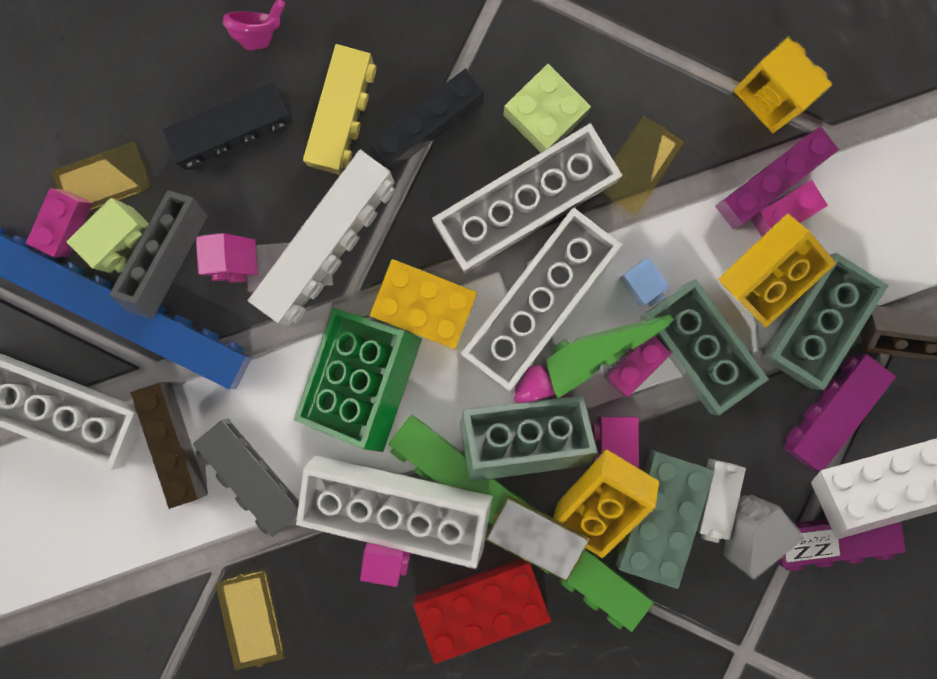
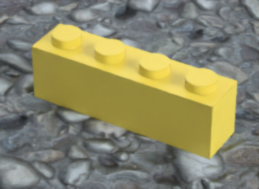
M335 44L303 158L308 167L341 175L344 168L351 162L352 151H349L352 139L357 140L359 135L360 122H357L360 111H365L368 103V94L365 93L368 82L373 83L376 74V65H374L371 53Z

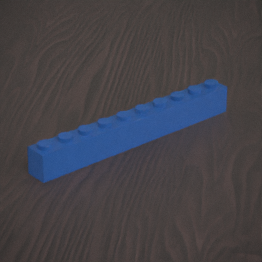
M0 227V277L229 390L237 389L252 359V356L245 353L247 348L233 341H230L227 345L218 340L219 334L206 328L199 331L191 327L193 322L183 316L176 314L173 318L165 314L166 308L161 305L152 320L128 312L109 296L113 289L111 287L112 281L96 274L92 278L84 274L85 268L68 261L67 265L57 261L59 257H53L31 248L30 245L26 244L27 239L18 235H14L13 238L5 235L6 229Z

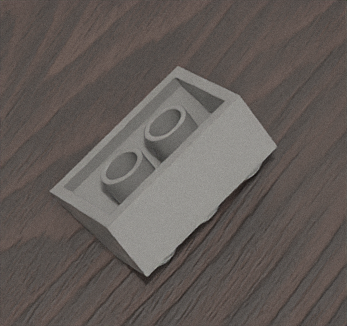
M752 494L749 496L744 495L739 498L730 540L725 539L724 556L751 578L755 579L805 538L780 507Z

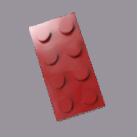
M525 558L517 559L418 595L414 601V608L434 664L551 622L530 561Z

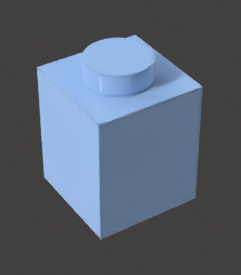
M649 257L619 277L639 306L646 305L647 303L650 307L654 306L666 297L663 292L670 287Z

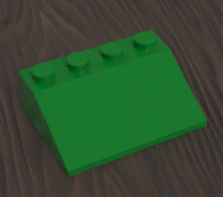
M333 308L294 420L361 449L384 452L423 338Z

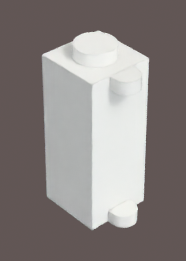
M708 458L707 467L715 472L697 531L701 533L702 539L719 543V539L730 540L746 468Z

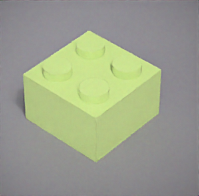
M547 64L504 106L503 115L541 153L565 138L587 116L591 106Z
M110 198L66 242L93 269L117 274L121 273L149 223L133 207Z

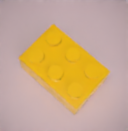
M788 37L764 58L733 91L772 133H775L804 111L832 84L827 79L825 71L819 66H815L806 57L803 47L796 42H792Z
M787 213L717 280L767 328L836 265V262L814 235Z
M392 259L369 316L456 350L478 292Z
M606 449L557 502L552 522L588 540L584 548L604 558L656 507L659 481Z

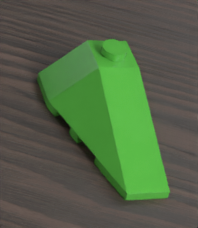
M666 315L577 337L570 343L567 339H564L551 348L553 354L546 359L556 396L558 398L591 378L594 373L601 369L600 366L603 364L605 366L611 365L623 356L627 349L630 348L632 350L668 327L673 321L672 317Z

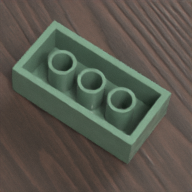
M838 253L830 254L836 265L794 302L760 357L803 385L815 390H824L889 286Z
M697 279L687 282L640 316L642 321L666 315L672 317L673 321L670 325L654 336L670 351V360L710 414H722L769 380Z
M583 395L468 409L462 412L460 430L470 482L589 466L597 454Z
M649 449L642 471L659 481L656 507L620 541L614 564L620 571L679 589L715 471L708 467Z

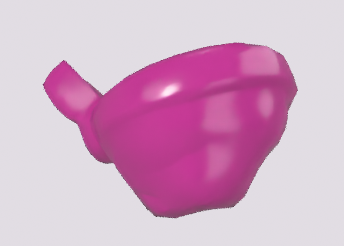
M276 0L269 14L248 11L229 12L223 16V25L227 28L229 35L246 50L253 51L266 48L272 40L274 30L280 27V16L284 11L285 2L283 0Z
M535 365L527 368L515 387L513 399L516 404L532 402L548 396L558 399L554 392L549 371L545 366ZM567 392L559 398L571 397V395Z

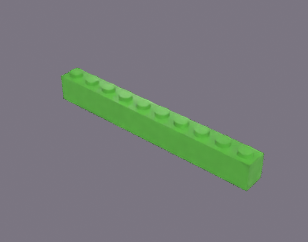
M413 414L408 417L388 443L393 448L390 451L391 454L404 463L406 460H409L417 466L414 471L423 479L429 481L432 478L439 484L493 496L487 526L491 531L508 499L551 521L497 478L470 482L465 454ZM586 548L583 549L568 578L565 580L560 577L558 580L570 592L576 589L584 595L582 600L595 611L599 607L608 614L607 620L620 630L624 626L632 632L654 603L649 595ZM538 566L541 570L549 574L550 571Z

